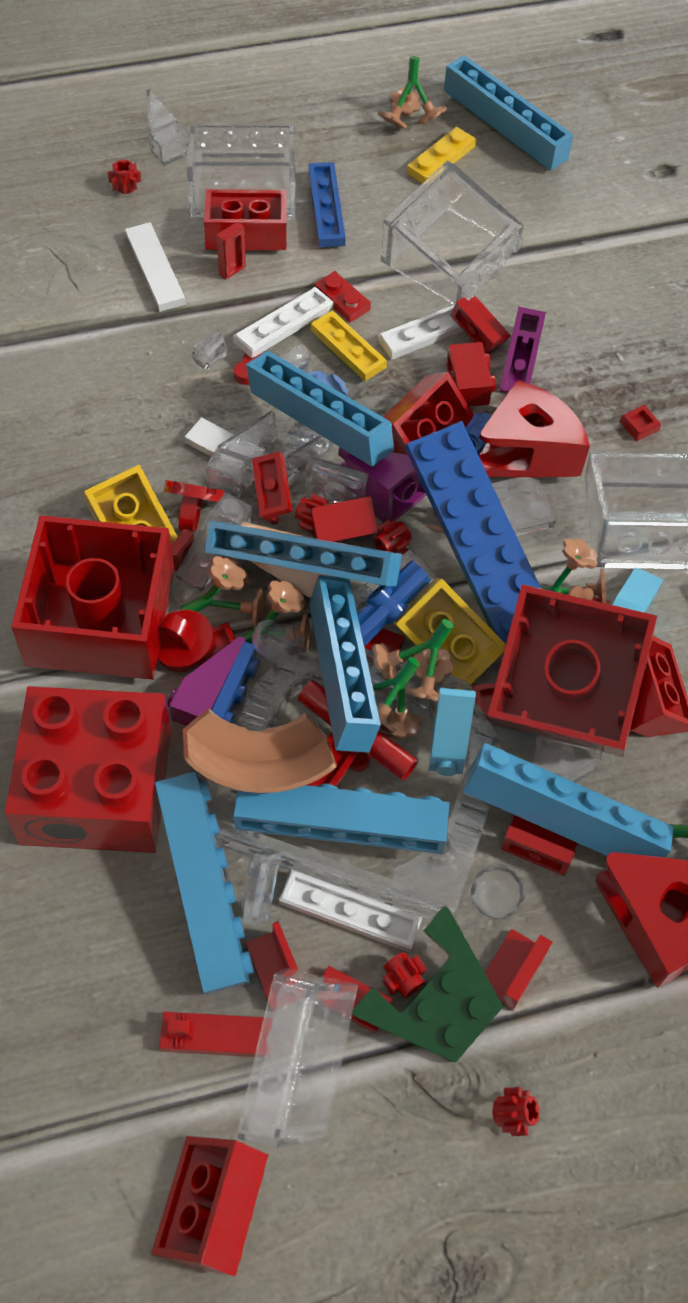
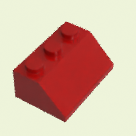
M206 189L204 212L205 249L217 250V234L238 221L244 226L245 251L287 250V190Z
M442 372L426 375L383 417L389 420L392 425L393 453L408 455L404 448L407 443L461 421L466 428L474 415L450 374Z
M653 636L630 730L646 737L688 732V696L672 646Z
M186 1136L151 1255L208 1272L236 1277L269 1155L237 1140Z

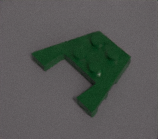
M443 906L422 931L448 955V959L402 1012L395 1009L379 992L371 987L349 1013L358 1019L456 1063L500 1012L503 1005L451 911L446 906Z

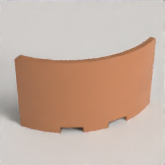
M208 708L183 729L185 761L206 778L231 789L254 793L288 791L310 784L336 768V762L327 736L306 713L282 726L267 728L265 731H248L245 727L234 725L220 718Z

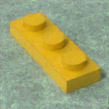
M458 127L454 128L407 165V174L427 186L475 147L476 138Z
M333 310L311 323V332L365 382L387 368V360Z

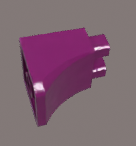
M341 447L338 448V455L345 460L339 467V475L346 480V491L355 499L371 497L375 516L380 521L385 522L388 519L391 522L396 521L426 496L408 455L392 452L374 466H370Z

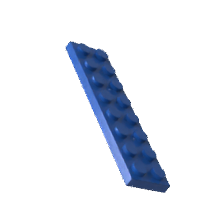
M461 421L407 443L404 448L487 625L506 644L521 585L541 587Z

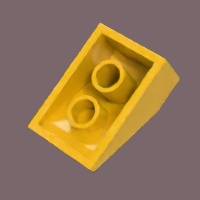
M140 464L84 491L83 499L95 521L169 528L171 545L178 538Z
M435 578L408 605L405 613L392 624L416 646L430 640L443 619L452 622L454 627L440 649L448 651L450 654L449 661L453 665L452 673L446 677L460 690H466L504 652L506 644L442 578Z

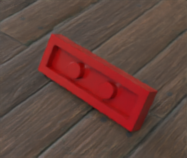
M163 1011L159 1049L160 1052L270 1058L273 1018Z

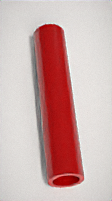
M311 680L301 690L298 702L331 726L325 688L316 681ZM378 730L370 751L365 752L401 781L406 780L419 761L380 730Z

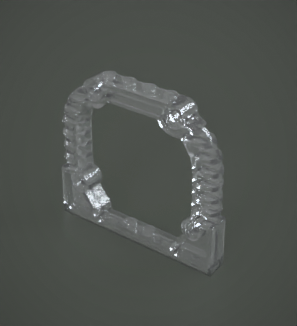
M365 649L371 682L376 684L385 681L381 676V672L377 670L374 664L373 651ZM318 651L299 653L295 658L278 662L273 668L262 674L251 689L235 725L245 727L248 731H265L267 728H274L279 714L288 701L299 694L308 682L314 680L324 688ZM405 661L395 665L396 674L405 664ZM415 672L405 685V688L421 686L422 680L417 678ZM452 674L444 676L443 681L434 684L433 688L437 693H439L440 688L473 691L467 682L456 678ZM393 686L377 690L376 692L388 696ZM405 693V702L427 708L434 721L438 701L415 697ZM474 703L467 749L466 772L448 821L445 844L447 853L439 855L421 852V855L413 860L396 866L391 879L355 867L347 859L341 857H334L332 859L320 855L318 850L310 846H301L300 848L265 836V833L235 830L234 811L238 790L220 785L208 779L212 800L207 801L209 814H216L220 833L215 834L216 843L218 846L253 858L255 856L261 857L258 859L261 861L269 858L278 859L270 862V864L290 871L291 869L430 920L443 906L449 908L454 917L491 804L464 793L463 789L469 768L484 743L501 749L498 735L487 720L486 714Z

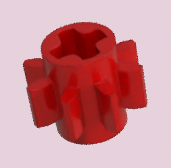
M118 160L112 164L113 171L107 172L109 183H112L113 190H117L122 194L132 193L134 190H137V183L142 182L141 171L137 170L136 163L132 164L129 160Z
M314 493L310 499L303 497L295 511V518L301 520L298 526L311 533H315L311 509L327 505L328 501Z
M388 519L377 526L379 532L374 537V543L378 550L402 555L409 552L407 546L410 545L412 536L408 527L403 522L399 521L396 523L395 520L391 522Z
M402 952L383 966L387 974L383 976L382 983L391 996L399 991L403 998H407L420 990L426 983L422 976L426 974L427 968L418 955L410 959L405 952Z
M521 1087L504 1088V1096H499L495 1099L492 1107L493 1119L497 1126L502 1127L503 1133H510L511 1136H527L528 1126H535L538 1123L540 1115L539 1105L534 1096H529V1090H521Z

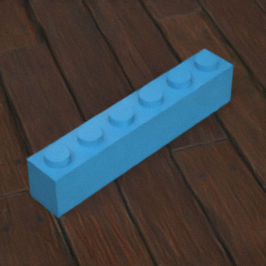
M463 55L446 66L444 91L550 171L569 159L573 140L571 132L467 56Z
M270 351L264 352L246 364L252 394L368 465L374 466L394 451L392 425L384 417Z
M209 521L205 546L206 553L383 586H397L402 554L218 521Z
M318 575L309 605L335 749L339 751L369 752L381 724L350 579Z
M484 743L469 768L463 789L464 793L606 856L612 852L666 858L671 852L673 826L507 753L502 749Z
M196 771L157 781L155 785L203 993L211 994L250 983L248 974L254 973L249 952H242L240 939L245 937L241 917H234L231 903L237 902L232 881H225L223 869L228 868V861L224 847L218 848L215 834L220 833L216 814H209L207 801L212 800L207 779L201 780Z
M320 784L318 786L305 785L275 793H254L238 790L234 811L235 830L443 854L447 838L450 802L441 801V799L433 796H426L421 799L410 798L399 792H390L387 795L377 794L365 788H355L352 791L343 790L330 784Z

